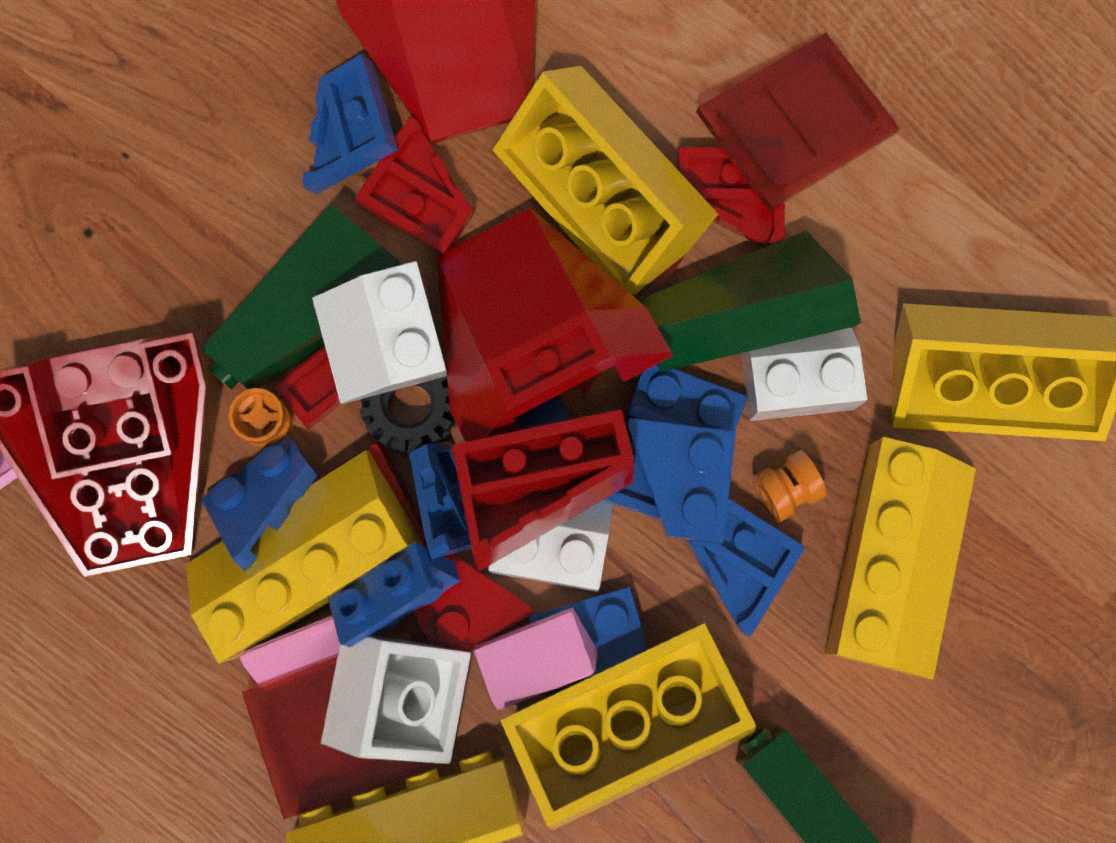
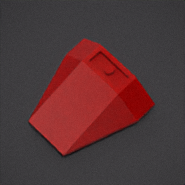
M336 0L340 16L412 117L417 119L424 135L431 144L510 123L532 89L536 0Z
M531 208L448 250L444 255L441 254L436 257L450 411L465 442L522 430L516 419L517 416L612 366H615L624 382L672 357V353L648 309Z
M195 332L149 336L46 357L0 369V451L84 577L186 556L193 552L207 395V381Z

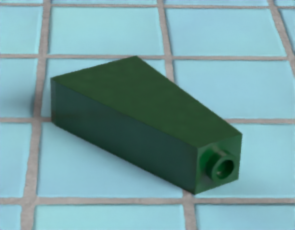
M330 203L203 345L201 350L214 360L207 369L231 390L238 382L247 389L262 387L325 346L313 297L359 276L404 264Z
M807 230L638 300L648 309L672 353V357L656 365L660 372L839 331L861 324L852 277Z
M764 726L742 743L740 747L744 754L736 762L800 843H880L787 730L777 726L770 732Z

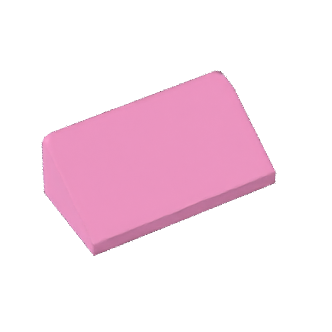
M573 607L478 644L474 648L488 693L497 710L590 676L595 672L598 653Z
M333 616L243 651L242 655H240L242 664L263 690H272L336 664L340 643Z

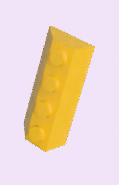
M582 66L542 72L492 150L578 248L632 296L636 295L688 253L718 216V213Z
M903 303L893 347L892 428L1106 441L1116 412V317Z
M882 437L869 445L825 654L934 680L976 468L937 449L887 437Z
M365 450L311 484L305 494L292 505L290 514L278 530L267 526L250 549L257 559L247 570L244 571L232 559L223 541L186 563L191 616L218 664L240 658L243 651L266 643L329 603L328 598L412 543L417 542L420 545L424 543L369 450Z
M705 623L500 720L544 821L551 830L570 823L752 735L756 728V724Z
M486 751L458 761L461 771L439 777L437 768L406 778L407 789L386 795L384 786L352 796L353 807L333 813L331 805L327 804L298 815L300 824L286 832L285 837L286 843H500L523 835L525 818L505 756L493 760L490 751Z

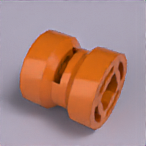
M260 388L244 390L237 395L230 405L228 414L230 427L237 436L257 448L264 449L274 445L290 434L293 423L291 411L286 404L273 393Z
M802 450L785 458L784 465L776 470L766 468L752 476L755 488L770 515L778 523L793 516L796 507L801 504L813 505L827 497L826 486L820 473L809 456Z

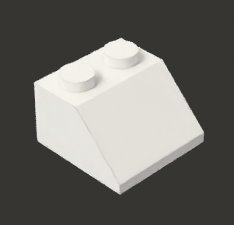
M417 261L359 276L312 298L340 404L447 376Z
M852 327L741 353L745 391L748 397L749 421L855 410L867 401L861 349Z
M605 501L595 504L489 566L488 571L493 574L598 592L613 504Z
M372 634L352 647L340 644L321 744L359 758L450 764L471 653Z

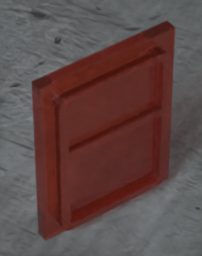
M827 33L698 106L695 111L769 212L891 138L900 130L899 126Z
M410 631L392 637L413 641ZM338 657L242 692L261 750L260 756L265 762L283 820L437 764L359 758L321 744Z

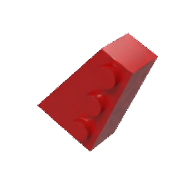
M622 409L452 445L473 555L479 571L633 483L635 463Z

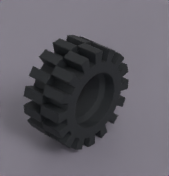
M447 376L416 384V386L423 388L429 394L431 401L429 413L422 421L416 424H402L391 416L389 403L396 390L360 399L362 408L359 410L361 418L366 424L365 427L379 443L399 454L400 452H407L409 454L425 444L437 443L441 440L443 442L446 441L450 436L449 431L452 427L455 428L456 426L450 411Z

